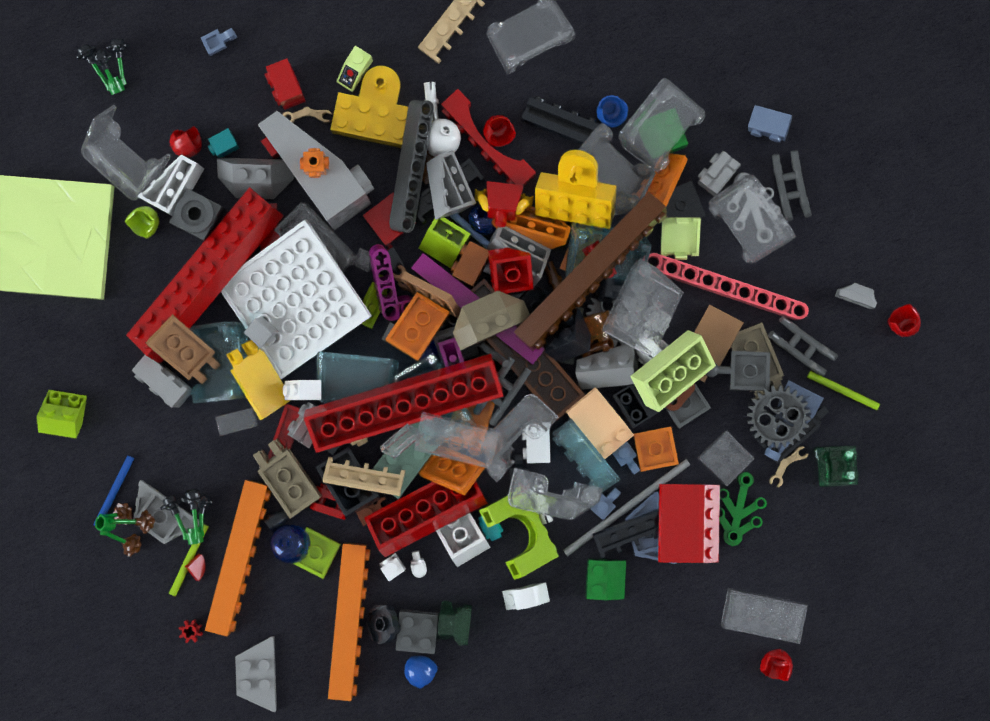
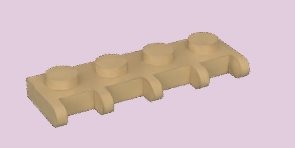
M454 0L420 43L418 49L439 64L441 60L437 55L443 47L447 50L452 48L447 43L454 32L462 35L463 31L458 27L466 17L470 20L475 18L470 12L476 4L483 7L485 3L482 0Z
M328 457L323 475L324 483L400 496L405 470H401L400 475L388 473V467H384L382 472L370 470L367 463H365L364 468L349 466L350 460H346L345 465L333 463V457Z

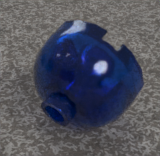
M285 525L279 527L274 532L270 546L272 553L277 559L285 563H297L307 556L311 541L305 529L297 525Z

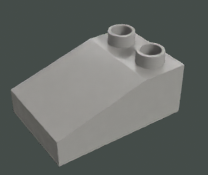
M278 111L258 124L334 230L371 205L367 194L374 190L358 164L349 170L341 159ZM310 148H319L320 151H324L326 157H329V169H326V175H321L320 178H309V175L304 173V169H300V157H303V152H308ZM317 159L310 160L311 165L317 163Z

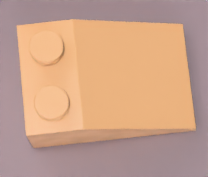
M596 387L566 411L604 460L634 436Z

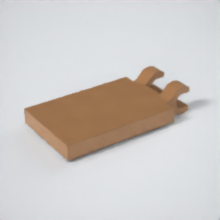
M398 265V269L402 273L400 275L393 273V276L398 281V285L402 290L411 292L413 296L418 292L448 310L450 315L456 318L459 317L461 310L451 294L409 274L402 265Z
M709 305L694 333L702 336L714 362L721 366L744 322ZM704 375L699 380L705 383L708 376Z
M173 314L146 342L147 346L185 378L190 380L193 376L201 384L208 379L200 371L206 362L215 370L221 365L213 357L215 351Z

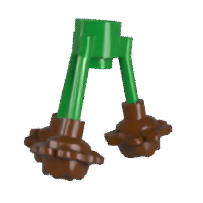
M118 503L113 513L99 514L95 520V527L100 531V535H105L121 542L124 548L123 553L131 557L140 551L142 545L140 536L132 534L130 537L123 539L110 533V531L115 529L116 524H134L135 526H140V530L143 531V534H146L150 529L154 528L155 519L153 515L149 514L148 510L142 512L140 518L133 519L132 508L129 507L128 503Z

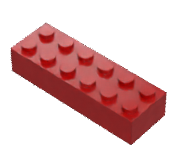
M477 481L474 482L466 495L431 482L364 517L378 550L384 557H387L488 503Z

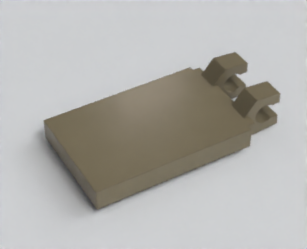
M763 323L739 331L730 348L731 351L770 352V384L774 385L775 390H778L779 385H782L781 380H783L784 374ZM754 391L756 399H759L757 392L765 394L764 391Z
M276 439L268 444L275 456L269 459L265 451L261 450L255 453L253 457L260 466V470L257 472L291 519L321 498L322 495L292 451L287 449V447L284 448L279 439Z

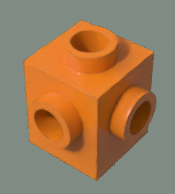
M310 148L308 152H303V157H300V169H304V173L309 175V178H320L321 175H326V169H329V157H326L324 151H320L319 148ZM317 159V163L311 165L310 160Z

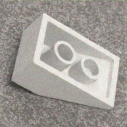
M471 513L436 530L457 567L491 548Z

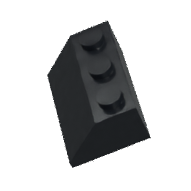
M349 447L333 456V463L345 465V461L350 460L349 466L362 468ZM328 460L316 467L322 479ZM325 483L345 517L361 511L380 500L379 495L374 491Z

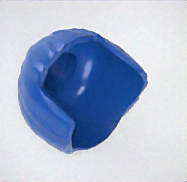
M609 95L603 97L597 106V118L605 126H620L627 118L628 106L618 96Z
M417 655L407 660L404 673L411 685L423 688L433 680L438 669L437 665L430 658Z

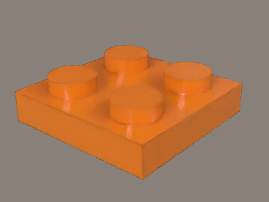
M671 426L634 434L640 472L679 464Z

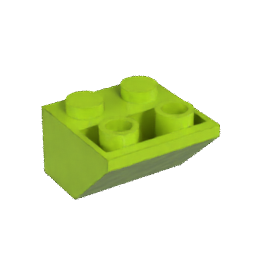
M446 218L434 219L418 249L452 268L460 255L459 253L463 245L467 244L471 234Z
M48 390L37 414L38 432L77 438L83 423L87 396Z

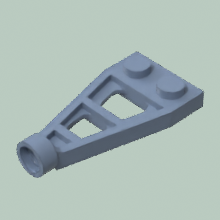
M788 380L784 390L787 386H790L791 393L796 389L797 397L799 395L804 396L801 402H808L804 408L810 409L811 412L806 415L812 419L824 398ZM779 399V402H778V407L781 405V400H780V399ZM780 412L779 414L776 413L775 420L780 418L783 421H785L788 425H794L793 423L787 421L782 417V412ZM772 442L764 455L778 461L785 448L782 443H779L777 453L771 450L772 447H776L775 443Z

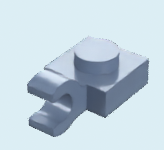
M232 28L221 34L216 29L201 37V40L208 54L212 56L227 48L225 42L236 39L237 35Z
M625 442L612 453L621 467L627 464L633 475L640 471L633 460L637 455L628 442Z
M614 487L607 496L601 493L589 508L604 520L616 507L612 502L621 492Z

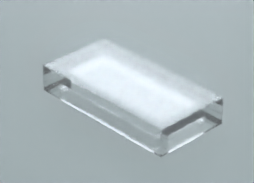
M253 408L215 417L220 436L258 426Z
M406 424L380 446L381 452L395 459L422 436L421 431Z

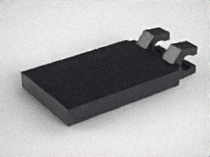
M822 405L817 410L815 416L808 423L809 428H803L806 434L799 433L800 441L794 438V445L789 444L781 453L779 460H774L777 464L821 427L820 419L829 412L825 406ZM790 409L787 412L789 418H795L798 414V411L795 409ZM780 425L777 433H785L787 427ZM761 436L755 438L757 442L766 451V449L768 448V440H765L763 443H761ZM776 447L771 448V450L778 453V449Z

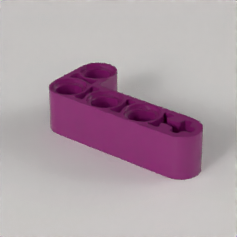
M376 244L370 248L369 256L379 310L386 320L393 321L400 318L405 310V304L413 298L409 295L397 297L389 252L382 245ZM378 252H382V254H380V258L383 263H380L379 259L376 257L379 255ZM387 270L385 276L379 277L380 271ZM390 288V292L387 295H382L384 289ZM390 306L393 307V311H392V312H390V313H385V310H386L388 307H390Z

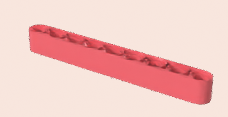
M657 253L649 254L644 260V267L650 272L785 316L792 320L803 319L809 312L808 306L803 302ZM655 258L658 261L657 267H651L648 264V259ZM667 264H673L676 267L675 273L667 271ZM686 270L693 271V279L690 280L685 277ZM704 276L711 277L712 284L710 286L703 283ZM722 282L729 283L730 290L728 292L721 289ZM741 288L747 289V298L740 296L739 290ZM759 294L765 295V304L758 302ZM777 300L783 301V310L777 309ZM796 306L801 307L803 311L801 316H797L794 313Z

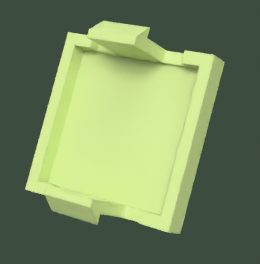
M666 217L661 222L660 255H674L675 260H687V255L699 256L701 218Z

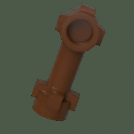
M602 337L599 343L592 345V342H590V351L581 354L582 358L593 355V352L599 350L608 352L609 349L614 347L613 340L610 337Z

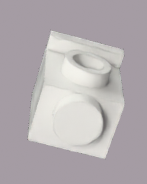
M396 553L379 563L381 565L380 569L388 581L406 570Z

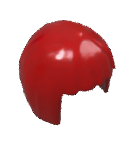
M503 115L491 116L483 128V134L487 143L493 147L508 145L516 136L513 124Z
M195 126L186 131L177 129L170 136V146L178 156L183 155L190 158L197 155L201 150L202 140Z
M906 304L892 312L888 318V324L897 335L910 337L920 330L921 319L915 307L911 304Z
M775 649L764 655L760 664V671L769 678L788 681L791 677L793 663L786 651Z

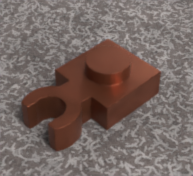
M381 497L377 504L374 505L373 503L367 508L356 512L363 526L366 525L364 517L383 508L381 502L386 497Z

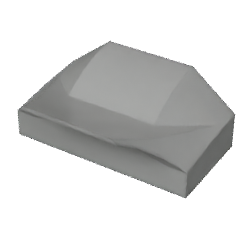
M857 283L837 289L835 297L868 309H874L877 304L874 290Z

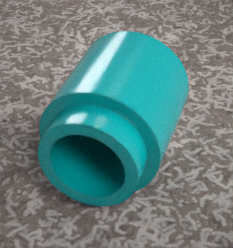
M478 517L480 521L478 524L486 540L490 538L491 541H494L502 536L501 532H503L500 523L487 527L483 517Z

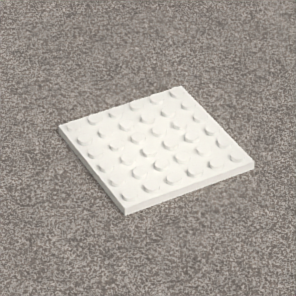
M307 219L244 263L221 291L245 329L249 327L255 318L262 316L279 331L275 336L277 339L271 346L262 348L258 346V348L264 351L280 379L292 373L372 317Z

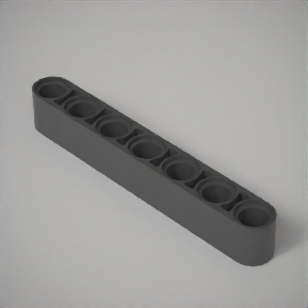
M412 100L408 106L389 220L390 228L393 231L410 233L415 226L434 113V106L429 100Z

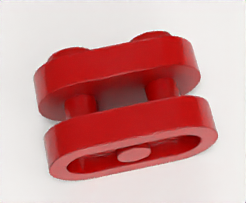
M321 483L320 486H316L322 497L317 502L312 503L309 508L346 520L338 504H336V507L325 504L326 498L336 501L326 484Z

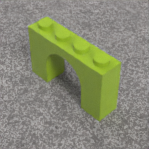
M524 487L479 510L487 527L494 526L507 518H516L526 526L529 533L527 548L523 553L505 562L514 580L526 576L559 557L556 546L551 542L548 531L542 525L539 513L533 507L530 495L525 491Z

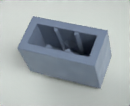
M755 105L748 124V131L756 137L767 136L774 142L785 141L791 125L792 115Z

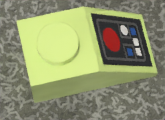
M355 46L344 62L336 82L353 92L373 62L372 56Z

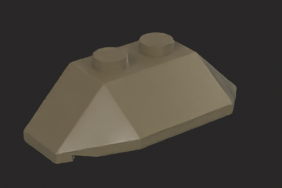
M496 291L461 308L453 335L462 351L523 323L530 314L523 300Z

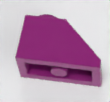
M455 338L438 343L445 367L464 362L462 352Z

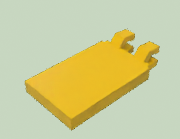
M250 340L241 345L247 355L246 358L243 359L238 349L226 355L233 365V369L230 370L257 416L262 420L291 400H285L283 395L284 384L264 351L258 349L257 345Z

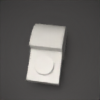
M546 582L502 591L506 610L526 609L550 601Z

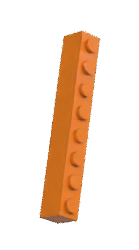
M245 480L205 631L223 636H229L231 632L234 633L237 624V621H234L236 613L239 614L242 602H239L240 596L244 595L247 586L244 583L245 577L249 576L252 565L249 562L251 557L254 558L257 549V546H254L256 538L259 539L262 530L259 527L260 521L264 520L267 511L264 508L265 502L269 501L271 496V490H269L266 484L252 480Z
M344 542L342 547L328 699L351 701L353 696L357 694V684H354L355 677H358L359 665H356V659L361 654L358 638H362L363 626H360V619H364L365 607L361 606L362 599H366L367 588H363L364 580L368 579V568H365L366 561L370 559V549H367V544Z

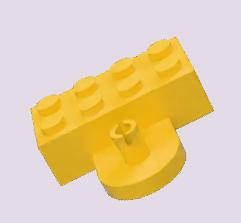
M386 66L373 67L363 77L359 96L338 92L330 129L332 134L402 148L408 107L397 105L400 93V80L396 72Z
M581 150L567 151L561 156L559 161L558 175L541 172L535 187V216L610 229L615 215L617 186L598 182V163L592 155Z

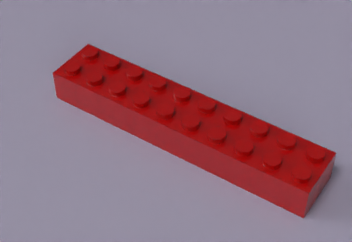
M249 187L126 336L147 357L161 364L164 359L147 346V340L172 314L190 329L284 215Z
M487 354L306 409L303 418L317 453L497 399L504 395L492 354Z

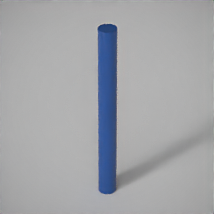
M127 455L99 514L108 513L134 461L133 457Z

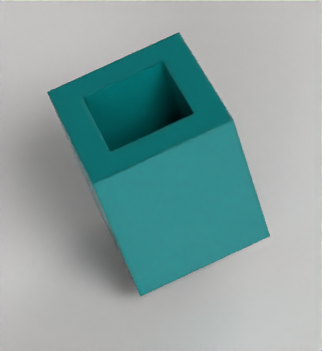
M229 129L208 139L210 145H208L210 152L213 156L217 155L218 158H222L240 149Z

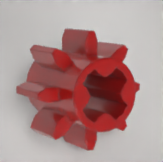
M196 619L191 623L185 620V627L180 626L178 628L182 630L179 638L184 637L186 643L190 639L197 642L196 636L203 635L200 632V628L203 625L196 624ZM190 627H192V631L195 632L192 635H189L190 631L187 630Z

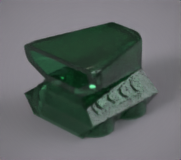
M856 446L813 448L818 463L820 487L858 485L859 474L857 471L858 455Z
M443 601L438 622V638L447 640L453 636L459 646L468 645L472 605L464 603L455 611L450 601Z

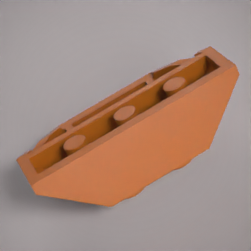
M532 206L527 207L520 215H516L514 221L507 220L506 227L549 249L566 245L571 231V227L565 221L535 216V207ZM493 219L492 225L497 229L498 227L495 225V219Z

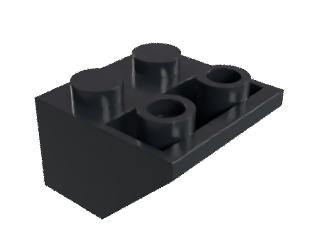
M578 308L572 311V315L567 321L563 320L558 325L559 329L555 334L549 335L546 338L545 353L559 363L590 351L591 334Z
M635 384L628 385L613 395L632 428L659 413L645 406Z

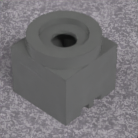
M187 188L183 197L176 204L174 214L169 223L205 241L217 227L226 209Z

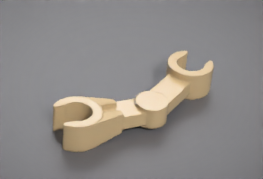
M304 107L302 110L294 113L285 112L283 116H291L290 121L292 123L296 119L305 116L315 117L323 123H330L329 120L323 119V115H332L329 110H313L309 107Z
M797 447L790 456L780 461L776 474L769 479L770 484L773 483L774 478L779 479L777 487L783 484L782 476L786 467L794 461L808 457V453L803 456L799 455V450L805 447Z

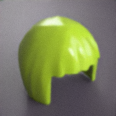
M143 206L134 209L127 216L125 223L136 235L148 239L156 232L159 225V217L153 208Z

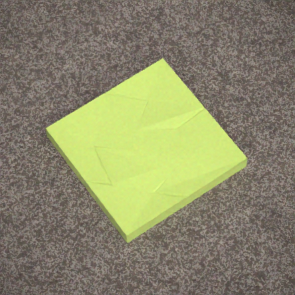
M0 175V291L104 300L115 187L111 184Z

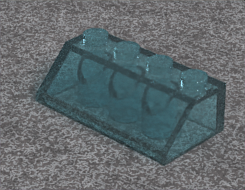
M571 418L552 432L554 435L552 440L558 447L561 445L566 450L565 456L570 462L574 460L577 463L578 467L576 469L582 477L586 475L590 479L588 484L595 492L599 490L602 493L620 480L619 476Z

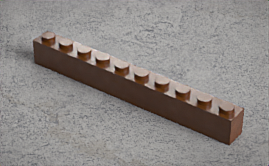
M648 192L514 331L516 337L531 351L540 349L544 345L545 339L549 335L556 333L559 329L558 325L563 320L567 321L572 315V311L586 301L585 297L590 292L594 293L598 289L599 283L612 274V269L617 264L621 265L625 261L626 255L639 246V241L643 237H648L652 233L653 227L657 223L660 224L666 218V206Z

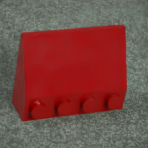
M659 484L658 562H719L720 485Z

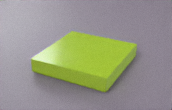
M306 527L289 562L324 579L341 544Z

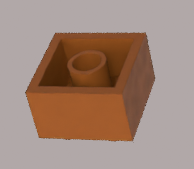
M469 241L468 245H463L459 253L461 259L459 262L455 261L451 268V273L460 283L473 289L489 260L487 249Z

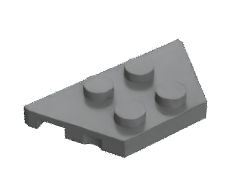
M140 480L133 519L140 518L141 513L148 510L149 514L153 515L155 519L154 528L150 529L148 533L163 544L182 535L174 515L172 516L171 511L160 509L164 505L163 500L167 497L143 480ZM178 506L177 508L180 512L178 514L186 532H188V528L194 527L193 515Z
M271 636L235 656L237 696L272 712H276L274 636Z

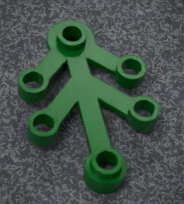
M742 472L737 477L740 489L736 506H734L729 498L728 490L720 489V492H726V497H720V500L723 501L733 517L732 524L730 525L725 518L724 509L720 508L722 515L719 517V522L725 530L723 539L731 546L738 545L742 541L743 534L754 527L759 528L763 523L760 517L753 516L750 522L739 527L741 519L757 509L765 508L767 505V501L764 498L758 497L752 504L744 508L748 487L754 481L753 476L748 472ZM745 476L749 477L747 484L743 482ZM760 499H762L764 502L763 506L761 507L757 505V502ZM755 518L759 519L758 525L753 524ZM736 533V539L731 540L730 534Z

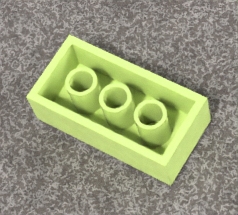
M688 330L630 377L645 406L660 412L713 369L716 364L702 336Z

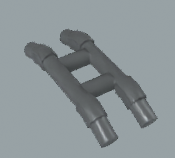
M798 150L791 151V163L794 172L782 174L780 155H772L773 171L777 182L781 208L786 221L793 220L788 200L799 198L804 216L806 218L812 216L801 172ZM795 179L797 191L786 192L784 181Z
M782 316L779 322L794 333V336L787 342L774 331H771L768 337L809 369L824 376L827 370L811 360V356L817 350L835 361L838 354L811 337L787 317ZM800 339L810 344L804 354L794 348Z
M511 357L507 359L509 365L507 367L502 366L498 372L502 387L509 392L504 400L501 398L490 400L499 406L489 421L492 426H495L532 372L525 367L514 385L504 379L515 362ZM488 401L477 404L473 413L480 415Z

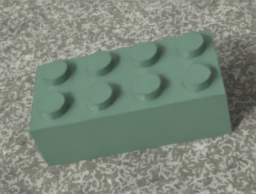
M424 421L404 426L372 470L383 472L384 467H388V473L399 475L401 470H405L400 496L393 495L399 499L445 436Z

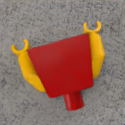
M487 181L486 189H483V191L475 189V200L479 202L484 211H487L488 218L495 219L497 227H505L507 220L514 221L516 215H520L527 207L532 206L534 196H525L523 185Z

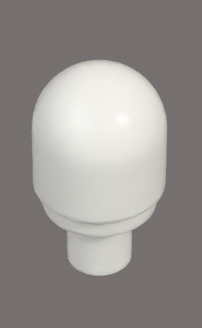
M419 550L413 551V560L410 561L411 571L415 577L421 578L427 572L424 558H420Z

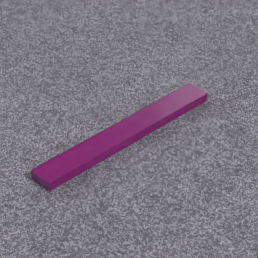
M424 253L411 267L412 270L431 285L451 294L460 308L480 299ZM516 326L496 335L532 365L545 350L541 347L538 350L531 351L516 337L514 333L517 329Z

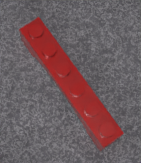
M459 89L441 104L443 115L448 120L450 118L454 120L460 133L465 132L467 134L469 143L473 147L478 146L482 152L480 154L486 161L491 160L494 163L493 168L499 175L504 174L507 177L506 182L508 184L523 185L524 187L536 176V172L524 159L518 161L509 158L495 150L485 141L472 121L469 112L471 102Z

